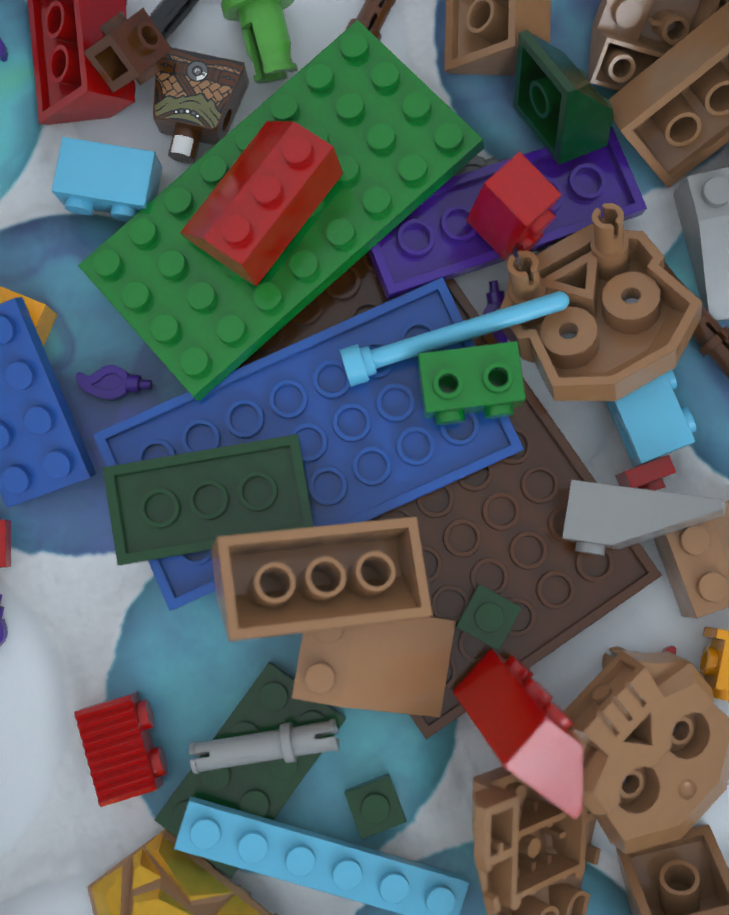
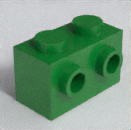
M518 341L418 354L417 369L424 419L435 418L436 425L461 423L466 421L465 414L484 412L485 419L514 415V408L520 407L526 400Z

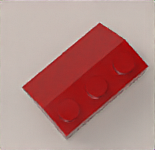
M27 0L39 124L53 125L111 118L135 103V80H132L113 93L84 54L85 50L104 37L99 29L100 26L121 11L127 18V0Z
M267 121L185 225L180 234L256 287L342 176L343 171L334 147L294 121Z
M490 649L453 691L454 695L502 765L569 816L576 819L582 813L583 745L569 730L574 721L558 705L551 701L553 696L539 682L532 678L533 672L512 654L505 660L493 649Z

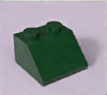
M528 30L518 33L513 107L559 165L607 146L611 123L614 119L613 109L608 99L602 97L588 81L585 72L577 68L563 51Z

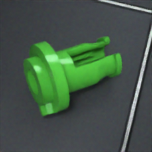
M222 0L221 2L224 18L230 21H239L247 54L254 64L256 75H253L255 83L279 81L287 78L285 71H298L296 63H292L290 55L291 41L283 10L289 7L294 0Z

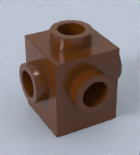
M142 8L128 19L121 11L100 26L99 29L104 37L85 50L84 54L114 93L134 79L137 80L139 85H142L163 69L158 60L171 51L172 48L145 9Z

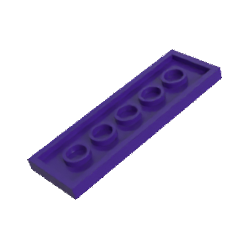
M613 126L610 127L607 146L560 165L545 147L523 154L562 194L552 209L556 218L542 232L544 236L529 250L530 252L554 245L592 223V213L597 207L601 211L602 219V204L613 203L621 207L624 212V221L641 216L647 209ZM512 158L451 177L368 251L387 300L399 297L443 277L444 281L504 261L471 227L466 219L483 184ZM519 250L513 253L514 257H518L517 252Z

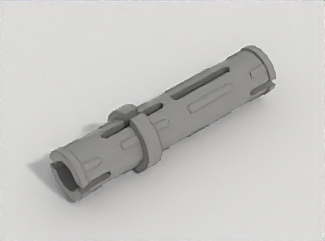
M330 719L325 722L293 727L290 722L280 724V729L203 742H191L189 744V755L195 754L197 757L210 754L209 757L191 759L190 766L192 772L199 774L204 771L283 758L286 763L296 762L297 756L339 751L340 742L336 736L318 739L320 736L338 734L336 720Z

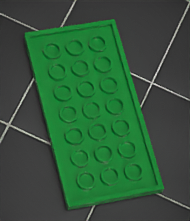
M357 20L149 202L146 209H141L92 252L78 267L188 392L199 402L484 149V141ZM267 121H294L334 147L343 174L255 287L185 239L180 232Z

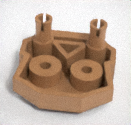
M613 203L602 204V219L601 211L597 207L592 213V223L540 253L535 255L527 250L518 251V265L513 254L507 261V270L510 275L507 292L500 309L557 291L565 292L569 297V305L562 311L503 329L510 342L518 341L520 357L524 360L535 362L554 401H617L676 368L702 316V301L664 269V255L643 231L623 230L624 212L621 207ZM635 298L638 300L635 303L624 302L626 299ZM566 333L576 334V336L571 339L562 338V336Z
M615 646L611 647L609 651L616 655V657L614 658L607 653L603 655V670L571 702L564 712L574 721L569 730L583 745L582 807L596 817L610 843L623 853L629 854L682 839L725 792L729 782V717L713 704L712 688L691 662L668 651L639 653ZM678 723L676 731L673 732L675 725ZM629 775L627 783L622 786L623 781Z

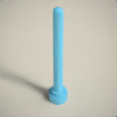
M557 291L370 350L369 345L359 348L358 344L339 349L350 386L368 382V376L377 374V368L418 356L419 353L438 350L562 311L568 307L569 297L565 292Z

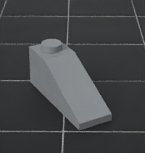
M729 167L687 176L673 194L702 305L717 322L729 319Z
M571 480L562 538L576 543V552L604 556L605 548L622 549L725 516L727 505L722 499Z

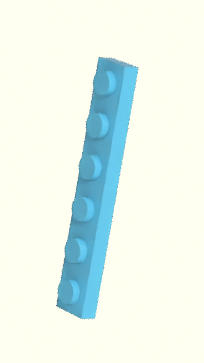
M191 796L189 797L174 846L175 850L403 915H460L470 883L464 875Z

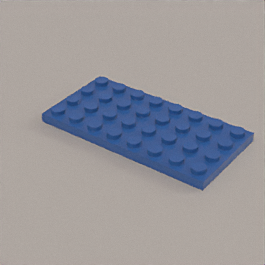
M443 277L234 370L199 402L189 392H185L93 434L107 467L298 434L314 527L368 522L524 450L509 416L485 419L484 412L465 414L466 421L449 425H436L435 418L424 419L417 369L418 356L377 368V374L368 376V382L350 386L339 349L358 344L359 348L369 345L370 350L463 321ZM472 339L431 352L475 347ZM211 550L148 561L170 611L216 591Z

